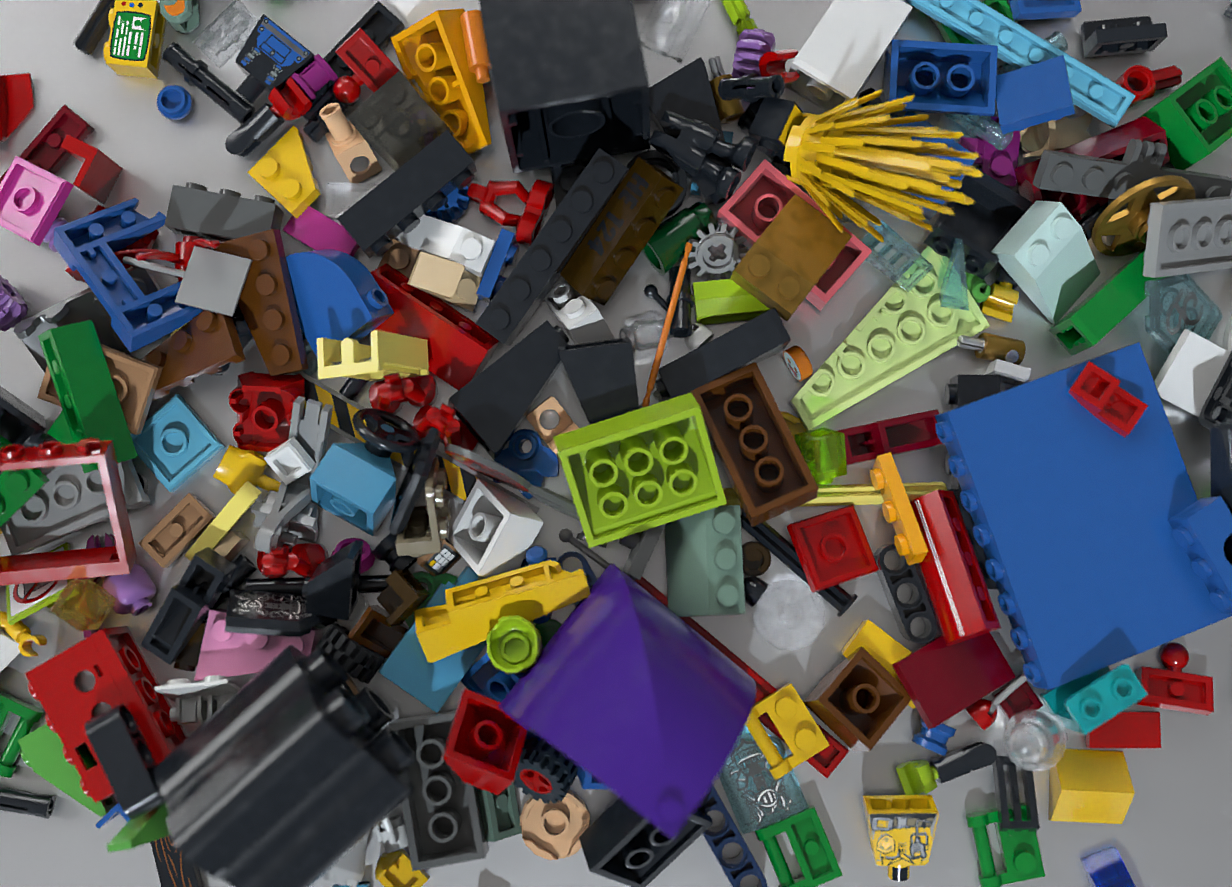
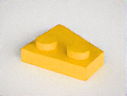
M293 125L247 173L297 219L321 193L317 180L312 174L313 167L303 145V135Z

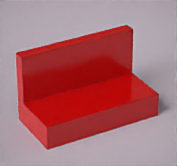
M67 134L60 147L83 163L73 185L97 202L105 205L123 168L99 149Z

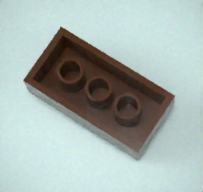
M756 362L691 391L700 406L708 437L752 527L817 498L819 487Z

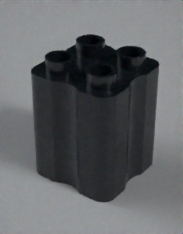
M289 645L153 768L158 790L168 807V818L166 820L172 841L178 851L190 863L211 877L220 879L232 887H310L415 791L406 769L417 759L404 739L387 726L394 719V715L387 704L367 686L355 696L341 686L349 680L348 675L341 665L323 648L317 647L309 656H306L296 647Z

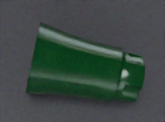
M699 201L663 221L642 252L653 268L661 275H665L684 257L685 245L689 239L701 240L696 231L700 229L708 235L710 234L708 224L712 223L716 231L719 227L718 222L710 208L704 202Z

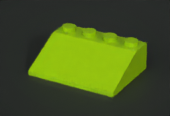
M692 393L553 437L589 548L727 504L701 409Z

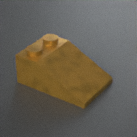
M794 194L736 266L730 279L769 309L776 308L779 316L788 321L852 236L845 230L841 233L830 219Z

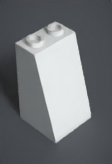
M834 0L791 64L789 72L797 71L801 76L792 83H786L785 87L824 111H828L852 98L858 97L883 58L892 39L896 37L913 7L908 5L906 0Z

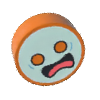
M794 345L783 351L785 363L796 380L801 382L812 376L813 368L811 362L801 347Z

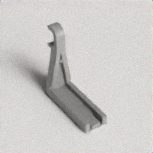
M298 396L294 401L289 439L295 437L316 465L311 471L288 485H285L283 481L281 482L272 510L258 530L255 541L256 550L270 554L274 535L281 537L283 527L312 501L309 478L326 454L332 405L326 404L322 409V402L308 399L305 416H303L305 397Z

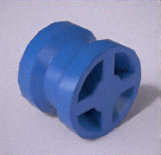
M921 718V729L919 733L914 734L912 742L946 756L948 751L947 741L950 737L954 736L956 729L943 723L928 729Z

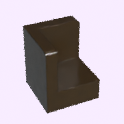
M408 569L394 570L385 580L389 586L377 597V601L389 613L390 616L385 622L391 627L401 625L431 594Z

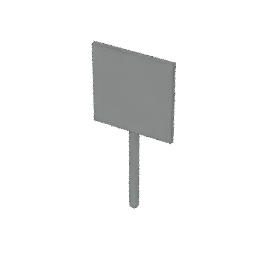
M198 246L193 248L186 271L143 260L138 261L127 256L122 259L126 264L182 277L183 279L175 299L176 303L231 317L234 315L252 263L251 259Z

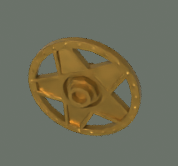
M1168 175L1153 178L1132 187L1109 204L1098 217L1092 230L1093 244L1100 253L1107 256H1125L1141 251L1146 247L1147 219L1151 203L1195 199L1196 195L1193 186L1187 179L1181 176ZM1174 186L1158 195L1154 191L1158 187ZM1128 203L1127 209L1116 213L1122 206ZM1116 235L1111 246L1103 243L1102 236Z

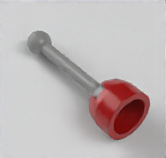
M1023 673L993 700L980 699L965 708L984 731L997 719L996 706L1027 681L1025 674Z

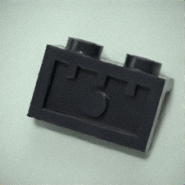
M1150 16L1088 21L1081 25L1084 58L1153 51L1168 37L1166 23L1153 24Z

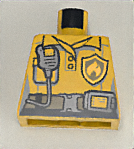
M932 795L863 796L869 840L876 865L888 866L887 875L894 881L909 879L910 866L925 865L929 862L939 815Z

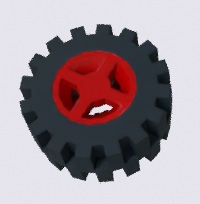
M533 737L530 740H524L513 784L517 788L521 787L525 795H532L534 800L538 801L540 798L543 803L549 804L552 801L555 804L559 800L562 801L577 776L576 772L578 769L574 765L575 762L552 744H548L545 739L541 738L538 741L536 737Z

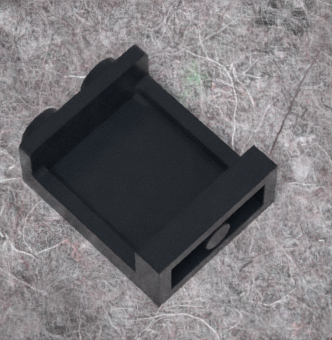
M982 172L983 175L980 178L965 175L961 180L962 186L954 191L971 197L975 202L969 205L954 201L947 202L946 206L952 208L954 215L941 213L932 227L933 231L929 232L923 243L931 247L937 254L946 256L962 266L966 272L984 279L999 261V258L990 252L1027 212L1032 202Z

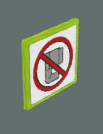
M66 542L49 552L71 550V547ZM74 579L5 585L8 623L13 625L46 606L52 608L63 602L61 598L75 591Z

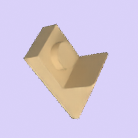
M419 252L407 284L465 311L473 312L478 300L476 293L482 278L466 271L465 266L460 263L429 253Z

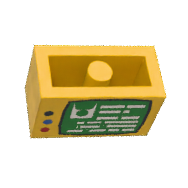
M115 0L114 8L110 9L108 18L111 28L109 41L105 42L103 50L106 64L117 75L158 79L166 28V19L161 14L158 1Z

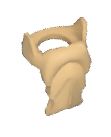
M1086 113L1074 119H1068L1065 116L1059 120H1051L1019 131V134H1021V147L1027 153L1023 154V158L1042 156L1043 150L1059 151L1091 138L1092 136L1088 133L1087 129L1092 121V115Z

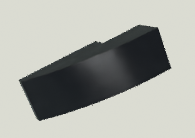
M209 547L196 553L180 582L171 588L140 645L167 664L171 665L174 663L209 614V610L217 602L238 566Z

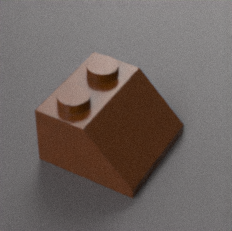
M859 647L830 671L803 703L854 752L872 750L909 704L911 698L900 682L863 647Z

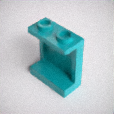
M1121 664L1112 671L1109 667H1105L1039 694L1059 726L1084 735L1148 695L1128 664Z

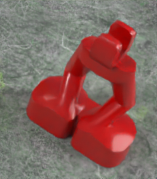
M537 179L528 192L520 181L491 180L486 187L471 183L467 195L472 202L480 205L479 211L481 214L502 226L516 227L517 242L530 247L543 227L544 217L548 213L554 196L553 188L555 185ZM515 194L526 205L523 214L507 213L496 205L498 196Z
M399 373L384 375V380L371 385L368 391L369 402L372 408L385 410L393 414H397L403 405L409 403L420 409L435 403L438 396L437 382L430 374L402 379Z
M442 403L440 408L432 405L421 407L414 417L413 427L418 432L420 440L425 438L428 430L433 427L438 429L440 442L444 444V449L447 444H452L475 452L479 445V442L464 424L454 418L456 410Z
M300 543L293 547L290 544H283L282 547H272L270 554L258 550L257 566L262 575L268 578H282L290 571H294L304 578L307 576L311 577L318 564L328 558V551L324 545L317 543Z

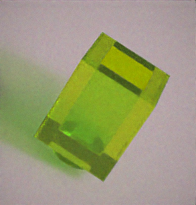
M823 427L794 434L795 442L817 485L830 484L833 482V478L847 475L844 433Z

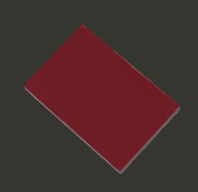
M990 632L951 646H946L944 637L941 635L892 664L893 669L928 729L938 726L1016 678Z

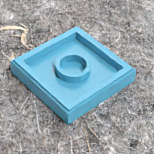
M178 393L145 421L141 434H130L138 457L169 492H174L226 447L182 395Z

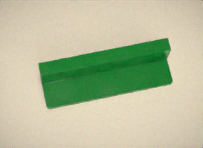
M87 320L51 328L40 334L38 339L73 442L77 443L86 438H98L99 441L112 440L117 463L136 458L137 452L93 322ZM98 463L81 464L84 474L99 469Z

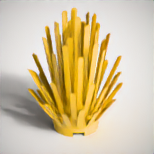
M880 89L859 99L857 97L852 98L820 115L812 113L802 114L805 120L800 126L793 125L785 146L784 161L790 162L791 175H785L787 180L792 181L794 184L802 185L841 233H843L844 226L836 216L839 219H843L842 213H844L861 229L863 227L877 240L884 243L883 236L868 224V220H870L875 225L881 226L880 219L846 195L878 207L902 220H907L933 231L930 224L921 221L925 220L922 207L917 205L943 214L954 215L952 208L908 193L947 202L954 201L965 205L973 204L975 200L971 197L941 188L945 186L959 189L962 186L960 180L952 179L950 176L960 177L961 174L980 178L983 174L974 167L962 165L958 161L925 155L932 154L974 160L980 157L977 153L955 151L954 148H948L944 143L912 140L911 138H960L964 135L962 132L938 130V127H881L928 120L930 117L928 114L890 118L888 113L903 110L907 104L902 103L912 101L915 95L878 105H867L846 112L879 97L883 89Z

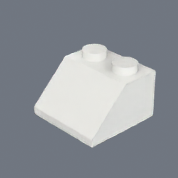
M478 478L447 539L478 576L491 577L519 569L527 550L531 547L544 522L526 503Z

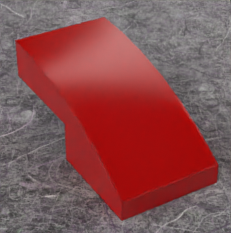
M1089 361L1068 392L1091 414L1125 438L1130 434L1148 405L1118 386L1121 382L1120 380Z

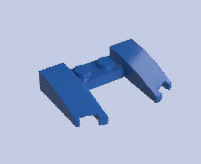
M137 198L54 228L53 240L54 247L71 271L78 270L112 318V328L130 353L173 332L204 311L203 309L175 302L182 281L145 296L114 254V252L133 244L165 224L166 216L161 212H158L153 218L149 219L135 211L139 205Z

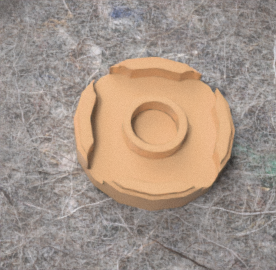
M570 789L562 801L559 800L555 804L552 801L549 804L543 803L542 799L539 798L537 801L532 799L531 796L526 801L519 818L521 834L525 845L535 855L548 860H558L576 854L581 848L579 836L590 827V812L585 801L575 791Z

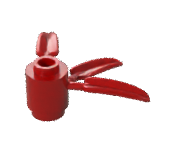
M184 236L182 242L175 244V253L156 249H133L114 252L118 259H123V257L127 256L136 258L138 261L146 259L166 260L174 263L176 269L186 271L194 246L212 250V248L215 249L220 246V241H209L199 236ZM174 276L178 278V282L183 279L182 277Z

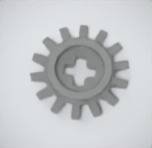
M722 222L719 231L715 232L714 225L710 223L708 224L710 234L706 235L698 229L696 234L701 240L689 239L688 242L692 243L696 249H692L688 257H695V259L688 266L690 269L699 266L696 273L698 277H701L706 271L709 272L708 281H712L715 274H720L722 280L727 279L725 272L730 270L733 273L735 264L740 263L743 259L739 256L740 253H747L749 251L748 247L739 246V244L747 240L744 236L734 238L739 231L736 227H733L726 233L727 223ZM720 244H723L725 255L723 257L717 255L713 259L710 258L711 251L709 247L711 245L718 247Z

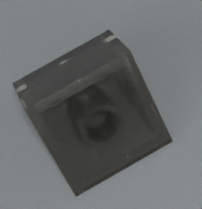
M398 71L348 116V119L366 142L394 171L399 169L444 131L448 130L451 135L455 134L415 83L401 71Z

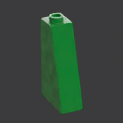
M1146 247L1049 329L1051 334L1071 356L1098 343L1169 277L1152 278L1143 276V256Z

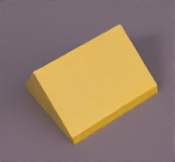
M1050 747L1048 820L1122 824L1135 795L1124 752Z

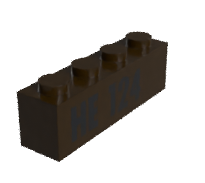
M638 156L560 275L579 294L605 306L684 188L661 169Z

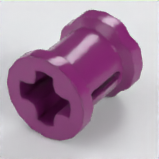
M318 53L314 56V62L301 73H294L291 76L311 100L316 97L315 93L330 80L336 81L338 79L336 73Z

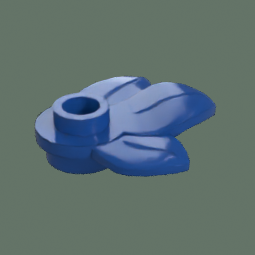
M530 429L516 431L509 440L508 448L502 450L499 456L494 459L495 463L520 475L534 486L542 487L544 476H559V460L557 455L551 449L543 446L540 435ZM529 440L532 448L528 453H525L522 445L525 441ZM519 490L526 499L534 497L526 491Z

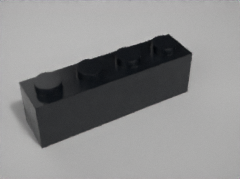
M446 130L337 219L369 259L375 254L380 256L393 245L392 240L402 232L407 234L416 228L421 221L419 218L429 210L434 212L442 207L448 199L446 196L456 188L461 190L469 185L475 177L474 173L477 172L475 162L451 133Z

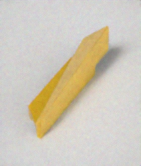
M547 560L446 589V604L414 610L416 634L427 661L430 663L436 662L487 640V634L495 627L501 617L518 615L530 622L587 598L590 595V589L584 570L579 569L575 572L564 571L560 563Z

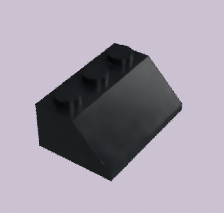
M619 797L579 836V840L589 872L630 887H646L713 824V821L698 804L675 837L671 839Z

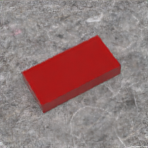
M1122 711L1085 735L1086 747L1161 748L1160 712Z

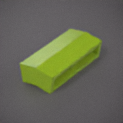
M731 279L692 283L696 323L711 325L749 321L771 310Z

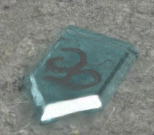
M1188 274L1169 276L1163 279H1152L1145 282V296L1149 297V315L1145 316V331L1169 355L1184 329L1192 331L1207 340L1210 339L1223 317L1221 310Z

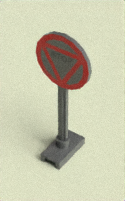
M446 445L444 452L458 462L500 483L526 491L538 501L580 521L574 501L547 488L534 486L520 475L481 455L459 446ZM666 524L618 539L619 544L631 549L623 572L633 580L641 579Z

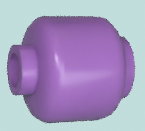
M134 563L130 574L103 576L105 580L101 585L102 593L117 614L125 615L131 613L133 616H137L152 606L150 601L156 594V586L143 566Z

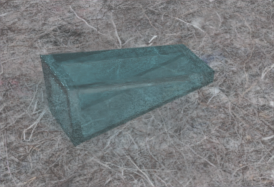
M956 238L939 293L940 307L969 311L963 241Z

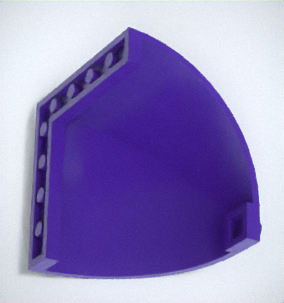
M610 563L590 588V595L579 602L543 648L535 664L525 671L498 707L523 728L533 730L568 756L669 838L673 839L709 790L736 746L753 708L756 696V683L748 673L615 564Z

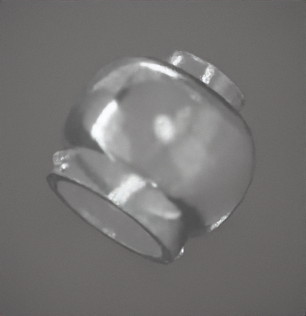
M1027 709L1015 714L1006 724L1003 733L1004 749L1008 757L1017 766L1028 771L1041 772L1054 767L1063 757L1068 741V731L1064 723L1056 715L1047 711Z

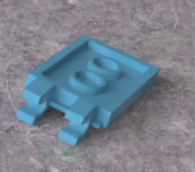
M466 566L453 584L449 581L446 585L441 583L424 608L446 604V589L474 582L479 576L471 567ZM414 620L378 670V673L438 713L483 650L487 640L430 663L427 661L417 637Z

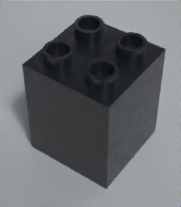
M479 0L498 113L513 174L591 160L599 148L610 156L650 149V143L648 142L650 139L649 81L632 0Z

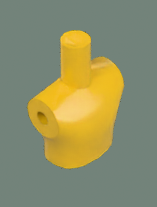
M229 445L213 476V478L227 485L233 494H236L247 481L267 492L270 490L278 492L281 482L264 474L267 466L264 455L253 450H243L233 445Z

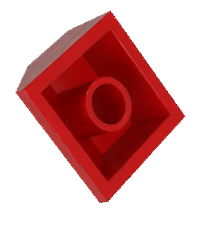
M464 688L442 758L465 783L499 795L514 781L527 730L498 707L500 702Z

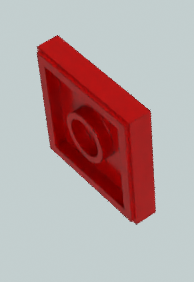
M853 504L794 522L787 526L812 593L879 571Z

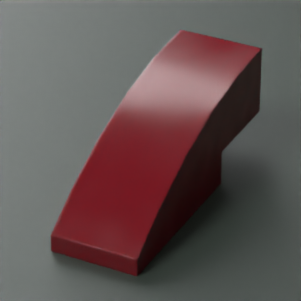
M938 409L877 421L827 434L834 467L840 468L876 460L878 455L889 452L894 456L944 444L939 440L935 429L937 423L935 415L939 414Z

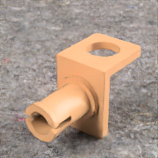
M330 103L320 110L319 115L329 129L325 136L350 183L356 185L379 173L382 168L356 119L348 121L338 103ZM358 156H364L369 159L368 167L361 172H355L350 168L352 160Z
M553 396L548 397L526 415L527 420L555 454H558L553 437L580 428ZM548 409L555 410L559 415V422L552 429L543 428L539 420L542 412Z

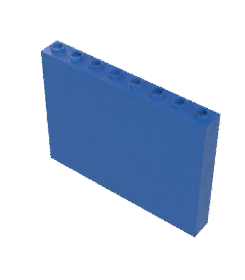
M1140 342L1113 350L935 415L937 436L946 446L949 454V469L960 484L962 490L960 493L961 502L972 517L975 525L973 526V535L977 543L983 547L987 558L985 561L987 573L996 583L999 591V606L1003 613L1008 616L1012 627L1010 630L1011 639L1014 645L1021 651L1025 662L1023 664V672L1027 680L1033 684V687L1051 690L1232 616V614L1222 613L1213 605L1209 597L1210 592L1204 581L1194 573L1191 567V559L1185 549L1173 537V529L1168 519L1198 499ZM1089 361L1120 380L1121 382L1118 385L1120 388L1148 405L1130 434L1125 438L1091 414L1068 392Z

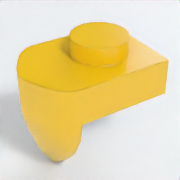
M404 849L382 853L375 868V878L384 887H421L430 878L424 869L412 871L410 855Z

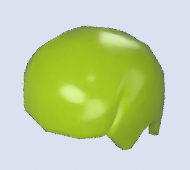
M518 615L501 617L495 627L487 634V655L494 667L508 674L525 672L535 664L541 654V635L535 625Z

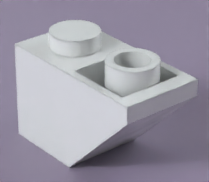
M567 281L555 286L544 298V301L574 344L615 339L597 307L590 299L579 294Z

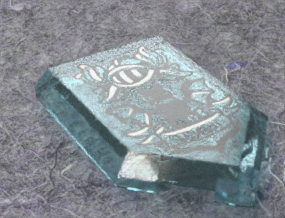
M746 726L731 755L718 774L742 834L753 832L803 811L808 807L793 769L775 780L769 771L771 768L770 764ZM769 735L782 758L787 757L781 739Z

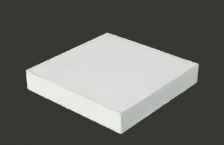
M1184 329L1154 381L1159 397L1199 417L1201 409L1231 352L1192 331Z

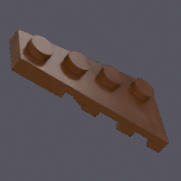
M204 310L144 356L142 360L163 367L152 399L154 401L168 395L173 387L178 385L186 387L195 383V378L202 374H215L222 370V365L229 362L237 364L246 360L233 318Z

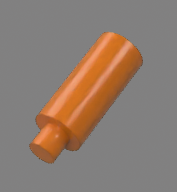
M466 11L459 18L468 68L470 72L475 73L477 83H487L490 81L489 71L491 67L481 11Z

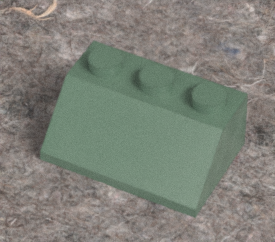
M740 505L719 506L666 523L664 533L668 609L678 617L746 614Z

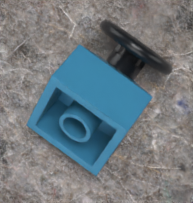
M365 408L354 414L352 422L355 430L366 442L333 443L309 480L312 502L317 503L319 507L367 534L374 536L395 503L396 476L390 456L392 452L410 453L415 451L420 445V436L416 429L403 418L385 410ZM368 419L374 425L372 431L364 424L363 420ZM398 439H400V440H404V441H407V442L401 443V442H397V441H398Z

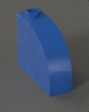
M322 249L286 256L300 328L316 357L317 338L343 341L345 338H351L359 342L394 314L386 294L381 290L373 275L360 261L351 255L338 250Z

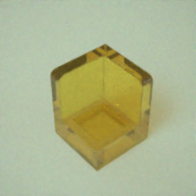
M90 579L71 580L50 611L79 631L99 629L117 599Z

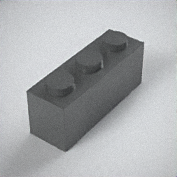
M187 182L185 187L173 185L164 226L176 234L199 236L208 240L224 242L270 229L280 230L284 212L274 204V199L266 196L254 195L252 200L242 198L240 193L233 190L220 189L219 193L207 191V187Z

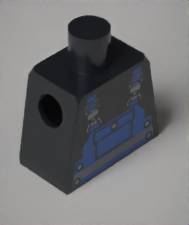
M263 14L236 58L235 63L247 75V78L236 89V92L247 102L253 104L264 90L269 94L274 87L281 91L285 87L286 81L294 73H301L314 62L315 55Z

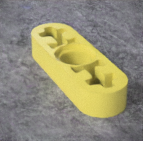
M247 481L184 556L191 561L194 555L207 547L213 550L242 518L262 492Z

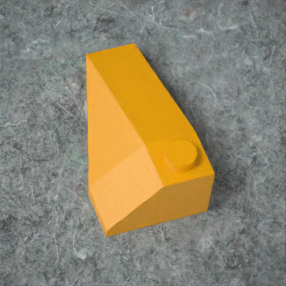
M465 9L437 10L393 36L391 41L405 75L409 80H415L423 92L421 97L426 105H432L441 117L440 125L445 131L448 130L470 155L492 144L483 83H477L475 73L470 72L468 68L459 18L465 12Z

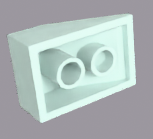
M1036 200L990 252L999 258L998 262L1051 324H1056L1101 274L1082 227L1062 202Z

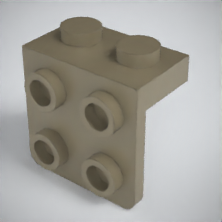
M438 457L434 458L426 480L425 495L427 506H415L403 534H397V556L421 557L426 554L441 553L443 538H449L448 520H451L450 499H445L444 489H447V475L445 468H439Z

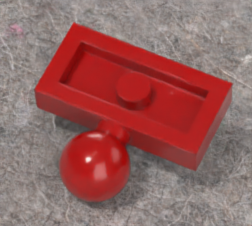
M361 27L335 50L338 56L354 72L352 76L339 77L334 83V95L342 103L351 104L357 101L361 95V86L365 84L385 105L409 82L408 78Z
M1171 642L1161 648L1159 659L1167 670L1144 666L1136 670V677L1148 694L1137 701V705L1209 715L1214 712L1213 677L1182 672V669L1189 662L1188 650L1182 644Z

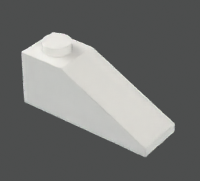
M427 215L419 218L421 220L420 223L407 234L402 232L394 238L400 241V243L420 252L460 263L465 266L466 271L481 278L484 275L496 244L494 240L464 227Z

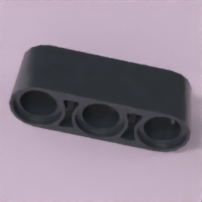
M895 544L883 545L876 550L874 558L879 568V571H877L879 580L899 631L908 641L920 644L928 643L936 636L938 626L915 565L908 566L905 556L899 555L900 562L898 567L890 570L884 563V556L889 550L897 552ZM904 583H907L913 591L912 598L907 603H902L897 596L898 588ZM921 617L925 622L926 628L922 635L916 637L912 634L910 625L913 619Z
M119 704L88 720L85 723L87 737L124 813L130 819H136L165 804L166 802L158 790L153 772L156 762L130 710L124 704Z

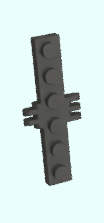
M1131 139L1129 141L1122 161L1043 150L1032 183L1038 189L1109 198L1108 205L1132 187L1147 180L1168 175L1181 176L1187 179L1195 190V199L1229 196L1232 190V179L1227 176L1161 167L1167 152V145L1158 142L1154 144L1152 141L1142 142L1139 139ZM1174 186L1158 187L1154 191L1158 195ZM1128 203L1122 206L1116 213L1127 209Z

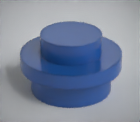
M170 85L159 92L157 107L163 116L171 120H180L190 113L193 101L190 93L185 88L178 85Z

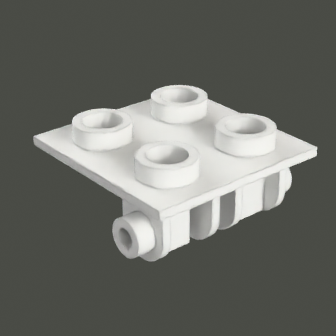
M222 675L204 677V682L190 683L189 679H172L168 681V685L155 686L157 692L176 703V707L170 709L171 722H177L178 725L198 723V720L200 723H204L207 719V702L208 715L210 717L241 689L237 684L227 680V677Z

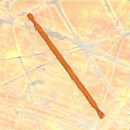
M686 242L684 257L680 263L646 387L647 392L642 402L643 407L649 406L650 395L654 389L686 272L688 256L693 246L689 242Z

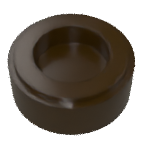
M756 541L742 544L744 575L756 577L764 574L771 564V554L768 548Z

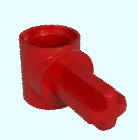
M1134 65L1128 68L1115 83L1136 95L1128 107L1130 108L1141 100L1152 98L1156 91L1181 84L1182 71L1175 65L1153 71L1142 65ZM1128 83L1132 84L1136 91L1132 90Z

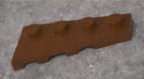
M270 229L220 242V246L215 249L212 248L214 251L252 260L238 305L270 375L280 376L309 369L280 230Z

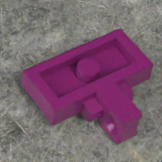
M987 116L984 119L983 133H977L976 138L961 137L957 143L971 153H977L980 156L973 163V165L980 166L979 170L1010 189L1016 187L1014 169L1018 167L1020 131L1002 134L999 117Z

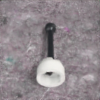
M653 284L647 285L644 288L645 296L653 298L662 308L668 311L667 303L658 294L657 287ZM693 323L692 335L685 337L684 342L693 351L710 342L714 333L702 323Z

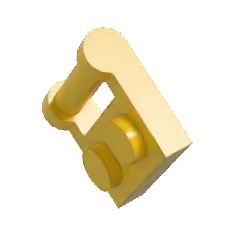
M789 682L753 705L746 727L770 764L771 768L769 771L775 780L786 775L799 764L830 746L792 683ZM765 712L769 715L792 753L784 759L758 719Z

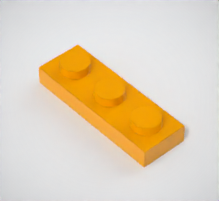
M891 452L878 455L870 470V478L874 489L880 490L882 494L884 517L888 523L892 522L896 532L894 542L897 552L900 556H905L908 566L920 563L928 553V549Z

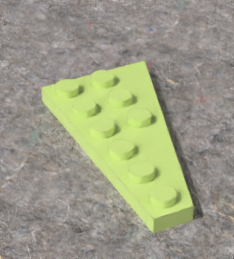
M927 246L789 401L807 432L957 346V340L960 335L973 337L990 327L951 260L946 256L937 254L931 247Z

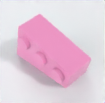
M210 609L194 681L204 680V677L212 675L230 677L259 673L289 645L296 647L304 655L309 656L323 637L324 629L311 627V632L301 637L231 633L225 631L227 609Z

